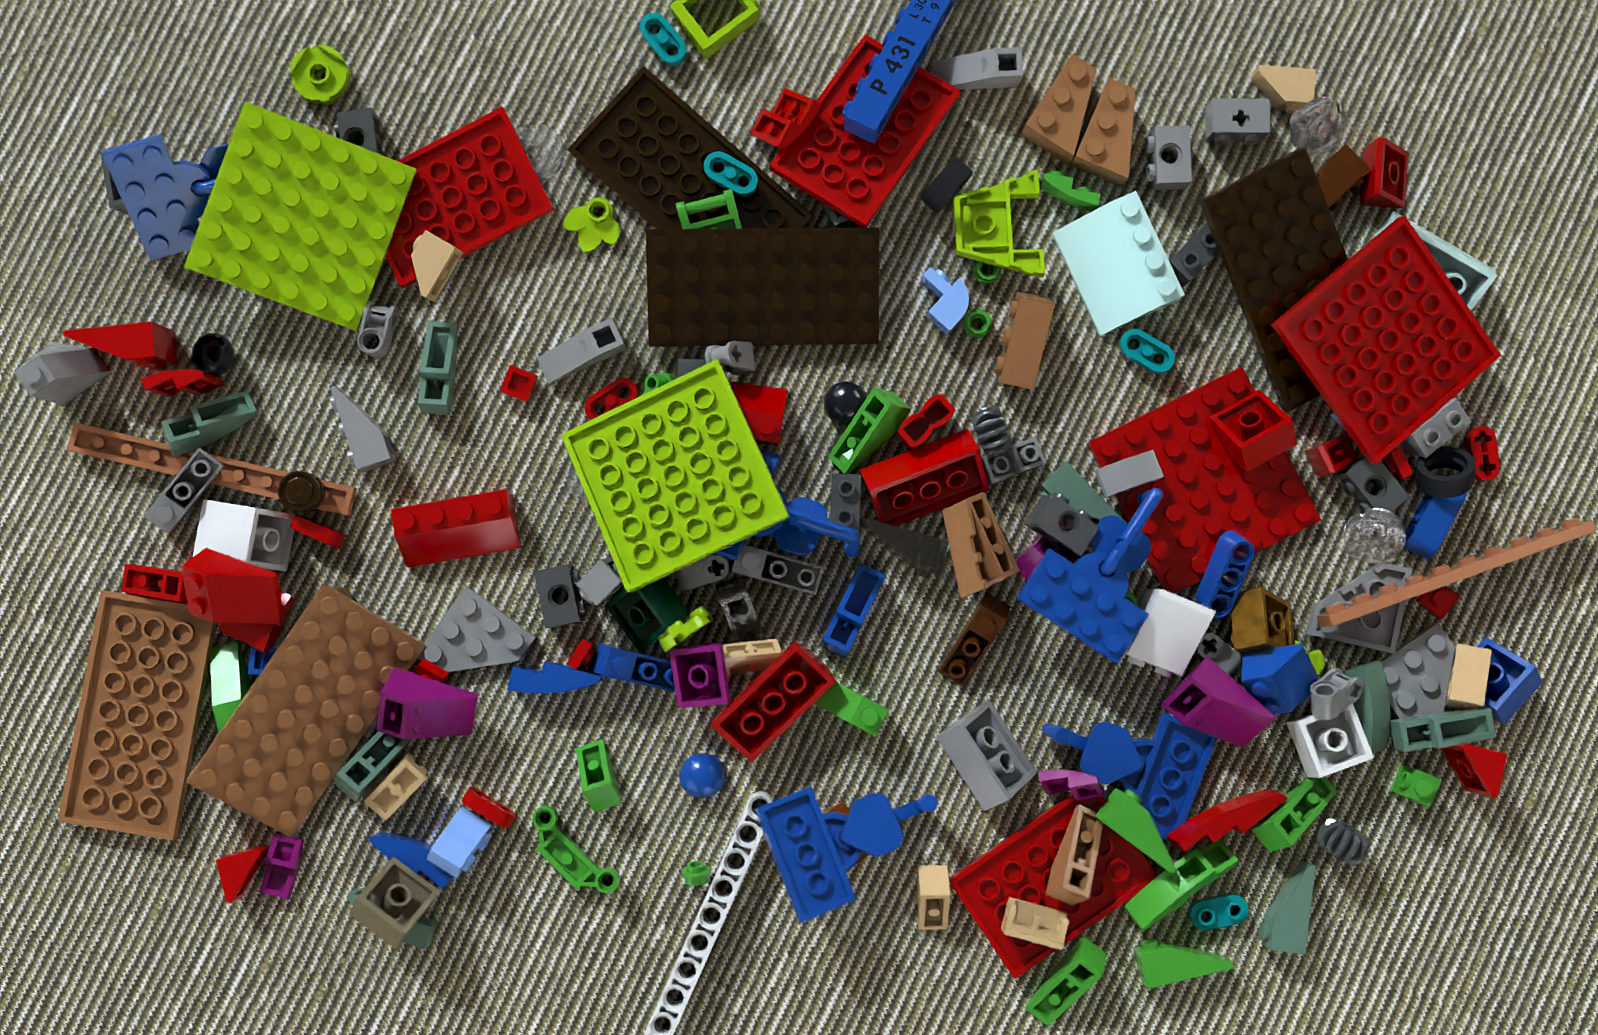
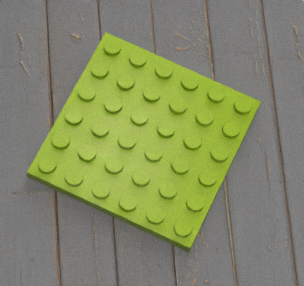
M245 101L184 268L358 332L362 321L363 309L366 307L372 294L417 169Z
M718 359L561 434L620 578L628 593L634 592L790 518L726 373Z

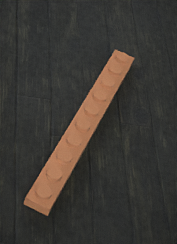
M76 422L73 424L67 447L68 451L171 475H177L196 452V450L173 457L166 443ZM210 454L224 465L211 484L279 500V483L290 472ZM320 480L324 484L326 493L325 499L322 500L319 505L320 507L317 509L350 516L357 488Z
M1579 518L1569 519L1560 523L1562 528L1554 530L1553 527H1548L1534 532L1536 535L1534 538L1528 539L1527 536L1513 539L1509 541V547L1502 549L1501 545L1485 549L1483 550L1484 556L1476 558L1475 555H1470L1458 559V565L1449 567V564L1435 567L1431 569V575L1423 577L1422 574L1407 577L1404 579L1406 584L1398 587L1396 583L1378 588L1379 593L1370 596V593L1352 597L1353 603L1344 606L1343 602L1325 607V613L1317 615L1320 627L1335 626L1597 530L1593 520L1580 522Z

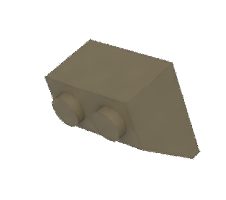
M393 856L356 898L348 915L397 950L441 891Z

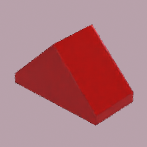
M1346 432L1305 451L1317 477L1336 472L1358 459Z
M265 844L216 859L227 902L233 903L242 898L267 855L270 846Z

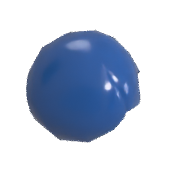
M703 753L692 755L682 764L679 772L680 785L684 791L693 797L705 798L715 795L724 787L727 778L725 765L715 755Z

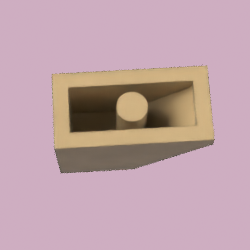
M1258 65L1251 73L1250 80L1267 99H1270V103L1276 110H1285L1287 114L1299 115L1314 104L1316 69Z
M425 230L423 235L418 236L415 240L411 258L421 295L435 302L463 252Z
M935 864L918 866V930L948 929L950 905L947 865Z

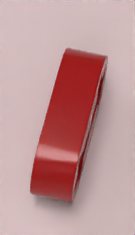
M1487 426L1470 429L1465 435L1464 443L1466 452L1475 460V480H1492L1500 472L1496 435ZM1479 435L1480 437H1485L1486 442L1476 443L1475 437ZM1484 463V465H1489L1490 469L1486 472L1479 471V466Z
M295 514L290 528L339 549H341L346 538L345 534L299 514Z
M473 787L468 788L461 800L472 810L504 828H509L516 817V813Z

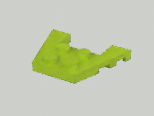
M1038 170L1030 171L1027 175L1016 179L1015 177L1006 179L1004 183L990 188L986 186L954 197L956 255L1030 276L1044 278V249H1013L1010 199L1039 198Z

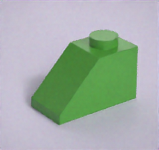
M601 739L576 748L582 790L593 812L622 804L618 781L604 740Z

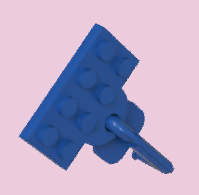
M162 134L102 150L101 155L150 261L191 249L200 224L198 217L202 216L229 144L208 149L200 164L186 160L173 161Z
M760 449L773 478L781 461L780 455ZM778 485L776 487L790 518L752 535L762 537L773 533L778 546L782 550L796 555L811 553L815 549L821 534L846 542L843 549L848 557L858 556L861 550L860 534L856 529L827 520L826 508L819 502L804 497L787 502L784 492ZM746 539L715 554L737 561Z
M1154 488L1139 493L1136 498L1139 508L1129 523L1114 515L1102 518L1098 522L1097 526L1099 528L1090 542L1092 552L1081 556L1074 564L1050 548L1047 549L1016 599L1114 664H1118L1149 615L1124 597L1128 589L1127 572L1138 570L1150 553V540L1140 531L1162 499V491Z
M1163 712L1152 739L1142 737L1132 739L1127 729L1110 722L1096 724L1089 738L1071 732L1066 727H1058L1051 723H1046L1042 726L1043 734L1054 739L1056 743H1065L1084 751L1080 760L1082 773L1097 777L1103 784H1110L1117 780L1124 790L1129 789L1142 799L1140 805L1148 810L1160 837L1168 840L1167 834L1186 822L1217 740L1214 736L1183 725L1174 716Z
M810 786L756 808V814L799 924L856 900L845 871L856 863L861 855V851L874 857H879L896 850L901 845L903 839L898 822L924 811H934L938 805L936 797L926 794L921 799L893 810L886 796L880 793H873L854 801L847 817L836 812L822 814L813 789Z

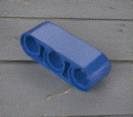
M1468 492L1454 498H1439L1426 493L1401 538L1400 546L1425 560L1431 559L1444 540Z
M1227 531L1218 539L1196 593V601L1199 605L1216 611L1214 618H1223L1232 610L1255 554L1252 543L1236 531Z

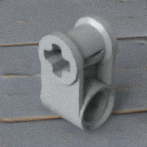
M368 301L366 307H364L357 343L359 348L371 358L381 359L389 353L394 330L399 318L398 306L392 305L389 308L375 305L374 301ZM374 338H379V345L375 349H369V342Z
M731 341L726 346H708L705 351L706 363L708 364L718 359L727 373L741 375L755 372L752 342Z
M712 555L676 571L680 591L705 586V584L727 578L730 575L731 569L729 559L721 555ZM716 559L719 564H724L725 569L720 571V576H718L717 572H711L710 566L715 565L714 560Z
M1204 633L1193 654L1201 662L1206 657L1210 658L1231 678L1242 667L1243 655L1212 633ZM1204 640H1206V645L1208 646L1207 650H1204L1205 646L1202 644Z
M1338 668L1330 669L1326 675L1311 685V710L1313 716L1321 720L1336 718L1339 713L1360 698L1364 688V681L1359 677L1351 678L1344 675Z

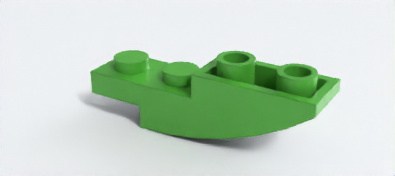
M1219 838L1216 842L1210 843L1201 850L1194 849L1174 863L1176 871L1173 874L1165 870L1124 906V909L1143 932L1190 901L1191 895L1237 866L1239 860Z

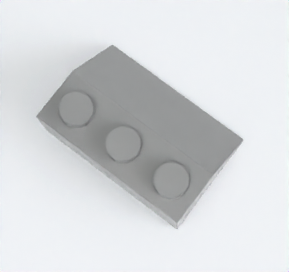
M990 700L982 703L952 723L936 737L984 811L1008 801L1037 773Z

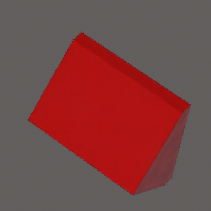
M1379 137L1363 149L1362 161L1370 169L1362 176L1365 182L1360 187L1359 205L1405 208L1408 152L1388 139Z
M1466 743L1440 748L1465 791L1489 798L1498 796L1508 754Z

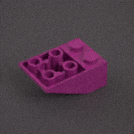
M1208 657L1194 668L1161 704L1183 725L1239 747L1245 746L1276 719L1270 711Z
M394 668L380 692L376 730L402 739L471 735L479 695L437 680L416 675L409 671Z

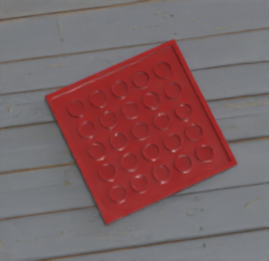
M1406 216L1398 217L1271 324L1370 464H1378L1501 356Z
M1243 366L1087 443L1099 468L1144 452L1154 451L1164 477L1114 495V498L1126 522L1129 523L1139 508L1136 499L1139 493L1154 488L1162 491V499L1140 532L1145 534L1150 540L1151 550L1146 561L1160 589L1172 594L1202 580L1218 539L1227 531L1238 532L1252 543L1255 553L1321 521L1286 451L1246 473L1230 457L1210 422V416L1255 392Z

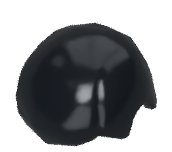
M208 333L199 337L192 349V357L189 360L196 367L195 370L219 376L226 373L232 366L235 354L232 344L225 336L219 333Z
M843 381L836 383L829 388L824 396V410L832 421L848 425L868 395L863 387L853 382Z

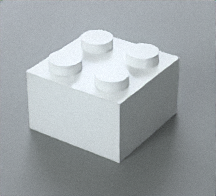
M1353 703L1331 720L1317 719L1311 712L1286 721L1307 777L1322 778L1374 758Z

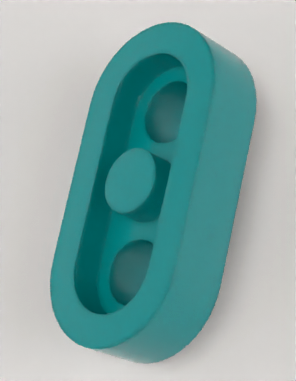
M659 13L645 15L640 22V31L643 39L666 65L677 66L681 64L687 56L684 40L663 15ZM654 27L660 29L657 34L650 33V30ZM670 49L678 50L674 56L669 55L668 51Z
M720 151L713 152L706 157L704 171L709 180L727 190L732 189V192L740 197L750 196L756 191L758 177L751 167ZM716 165L724 167L721 173H716L713 169ZM741 179L749 181L746 187H741L738 183Z
M1131 329L1122 335L1119 340V350L1122 355L1152 373H1164L1174 364L1175 356L1173 350L1142 330ZM1129 341L1137 343L1138 347L1136 350H1132L1129 347ZM1154 355H1159L1162 358L1161 364L1154 362Z
M1226 893L1194 901L1188 909V918L1196 928L1208 931L1242 923L1247 918L1249 909L1247 902L1235 893ZM1233 905H1237L1238 912L1231 915L1230 908ZM1209 911V918L1203 921L1201 919L1202 913Z

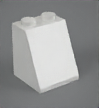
M203 499L193 557L205 548H209L263 569L287 571L294 530L290 528L295 514Z
M1145 589L1139 608L1149 615L1124 654L1129 656L1128 662L1143 668L1145 663L1155 667L1154 672L1164 677L1171 678L1172 674L1182 676L1216 611L1163 589Z

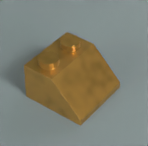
M1262 587L1238 593L1233 608L1229 613L1233 629L1231 642L1235 651L1243 654L1245 652L1295 645L1291 604L1288 601Z

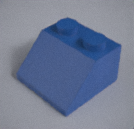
M1486 637L1478 645L1480 648L1492 650L1483 708H1491L1492 718L1505 725L1543 681L1536 666Z
M1302 644L1243 653L1241 681L1248 693L1273 715L1293 711L1311 694V685L1320 679Z

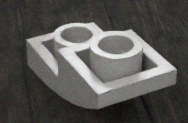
M1036 436L1012 445L1010 449L999 455H985L981 457L988 486L1046 464Z
M1153 450L1123 459L1094 471L1105 498L1164 477Z

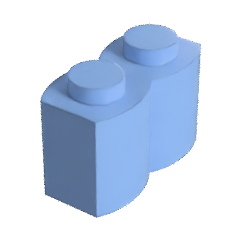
M461 807L430 849L426 860L456 878L462 871L467 873L477 858L474 856V853L477 849L483 851L489 843L492 835L488 834L492 824Z

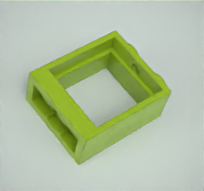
M676 0L669 5L672 17L705 60L759 21L760 5L758 1L738 0L745 11L708 38L687 10L700 0Z

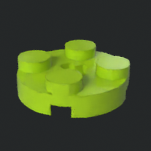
M326 45L302 49L294 57L290 66V75L292 76V84L295 90L309 102L324 105L333 104L346 91L351 76V71L344 58L335 49ZM323 68L326 69V77L316 81L317 77L314 75V72L316 70L322 71Z
M701 606L689 614V617L685 620H679L668 627L666 632L658 637L659 644L667 653L694 636L700 630L699 628L702 627L704 629L714 619L704 606Z

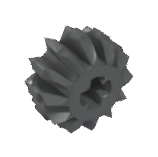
M987 406L973 413L972 423L985 454L988 456L999 455L1012 447L1006 422L997 406Z
M1336 818L1327 819L1318 830L1319 833L1316 840L1320 847L1343 862H1347L1350 865L1359 864L1369 852L1368 849L1371 845L1369 839L1360 833L1359 830L1343 821H1339Z

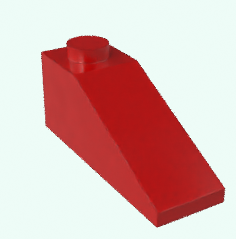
M125 563L121 592L187 602L182 571Z

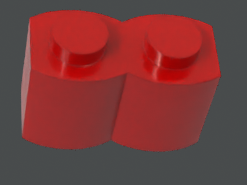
M943 394L935 395L923 405L919 413L913 414L904 420L896 436L909 451L920 447L926 442L932 432L941 429L953 416L955 408Z

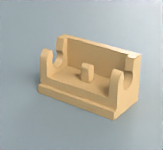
M777 639L722 644L728 680H730V674L766 670L782 654Z
M1457 643L1445 707L1463 710L1483 708L1491 649Z
M409 751L367 793L364 802L385 821L428 778L426 776V768L424 766L419 767L414 762L415 757Z
M1009 897L1001 930L1005 935L1063 950L1069 919H1066L1067 913L1064 911Z

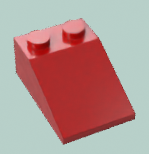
M152 321L63 330L64 337L137 363V367H148L149 371L152 372L167 371V366L178 365L175 331Z
M205 548L181 565L190 614L211 622L281 624L284 622L277 573L209 548Z

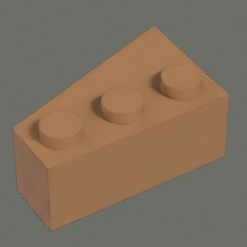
M1073 53L1025 124L1021 133L1023 137L1069 165L1075 154L1097 70Z
M1108 78L1102 88L1070 166L1119 187L1126 183L1129 179L1135 88Z
M1016 290L1015 299L1011 301L1008 317L1010 318L1008 329L1005 328L1001 346H1005L1003 356L997 358L994 371L995 374H999V383L1034 390L1055 306L1049 297Z
M984 492L942 510L960 598L983 590L1020 572Z

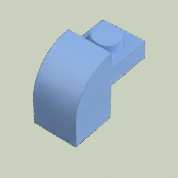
M930 267L922 275L921 282L940 299L928 311L926 317L943 333L948 335L961 321L968 308V290L960 278L951 286L949 284L950 279L945 273L939 269L935 271Z

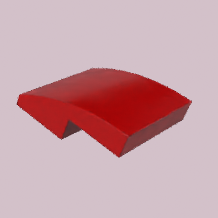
M784 88L772 112L762 109L750 135L783 149L804 132L817 115L822 104L814 99Z
M187 369L169 370L141 378L145 390L166 397H171L182 391L201 396L225 385L224 380L203 371Z
M280 591L283 616L285 617L296 600L291 595ZM221 622L219 627L220 632L267 654L283 631L279 624Z

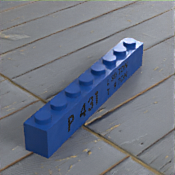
M909 0L910 3L907 8L900 10L895 22L897 26L893 32L890 30L887 32L882 43L883 50L880 55H874L869 65L870 72L868 76L860 79L855 90L857 95L853 102L849 100L843 109L844 130L868 142L876 143L957 0Z

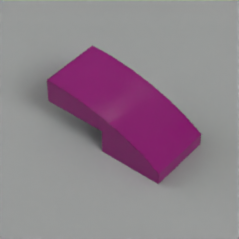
M1071 770L1038 771L1039 783L1047 795L1071 791L1076 801L1105 796V790L1095 776Z
M274 833L265 860L268 864L259 889L260 893L290 900L299 869L304 840Z

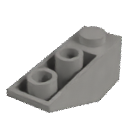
M1022 47L993 48L933 61V75L958 90L1019 87L1023 77Z
M609 318L581 331L537 359L548 384H551L628 349L613 318Z
M336 386L330 387L333 396H330V402L333 410L339 413L342 423H339L338 426L343 439L348 441L350 450L347 451V455L353 467L356 466L357 470L366 472L396 462L397 458L389 434L344 390Z
M199 447L143 516L169 534L175 530L193 508L224 465Z
M744 545L738 560L732 561L730 572L816 595L824 567Z

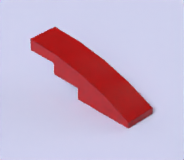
M1272 789L1241 795L1217 804L1190 818L1167 834L1166 837L1171 845L1185 852L1201 838L1214 843L1231 829L1244 834L1287 800L1285 794Z

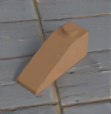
M1080 804L1076 806L1053 862L1046 895L1070 905L1089 899L1103 828V822L1095 817L1097 811Z

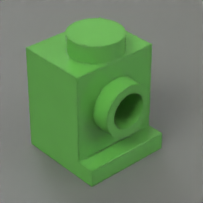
M1401 764L1390 791L1415 803L1430 807L1442 780L1421 770Z

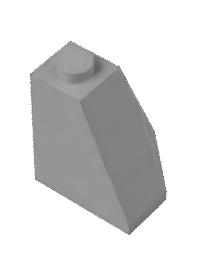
M52 342L29 358L14 373L30 396L65 405L107 376L111 371L93 348Z

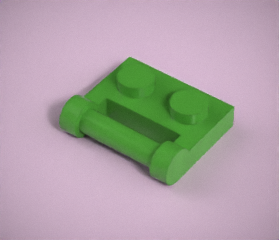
M732 189L724 190V194L684 204V201L675 203L682 229L742 228ZM727 205L729 214L692 224L689 223L688 215Z

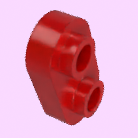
M616 379L587 399L585 403L587 417L592 420L602 415L597 414L595 411L598 405H604V413L637 398L639 396L638 388L630 379ZM622 389L629 390V396L625 399L619 396Z

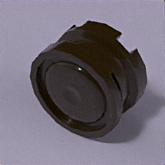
M303 471L290 472L282 478L278 486L280 502L291 511L302 513L315 511L320 507L319 505L322 500L325 499L326 491L324 484L319 480V477Z

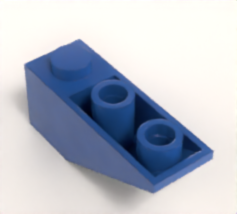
M599 643L592 667L593 672L604 677L675 692L671 660Z

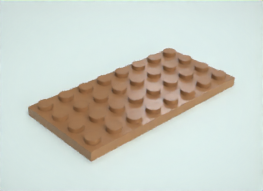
M323 583L187 778V783L289 837H293L378 715L380 692L392 670L397 668L408 671L424 649V642Z
M101 590L58 822L172 841L178 838L188 784L187 778L190 773L217 622H211L190 614L188 604Z

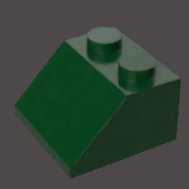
M665 577L631 593L626 592L624 588L605 605L638 651H641L655 641L661 634L666 632L668 627L690 614Z

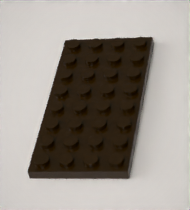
M645 66L634 75L567 149L576 160L654 229H682L675 203L684 201V204L724 194L723 191L727 189L709 180L704 171L706 157L716 151L724 152L751 167L757 174L758 187L752 195L740 197L733 193L742 228H805L814 218L811 212ZM716 165L713 170L716 173H721L724 167ZM741 179L738 184L741 187H746L749 181ZM727 205L688 215L689 223L692 224L726 215L729 212Z
M1306 147L1299 148L1198 200L1281 409L1284 412H1290L1321 394L1271 324L1348 260Z
M879 227L646 229L649 347L726 346L731 341L752 342V346L879 344Z

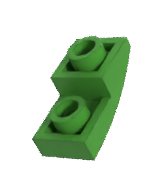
M1051 171L1049 174H1044L1040 187L1061 202L1091 212L1099 205L1100 193H1094L1093 189L1088 187L1072 189L1074 178L1066 177V173Z

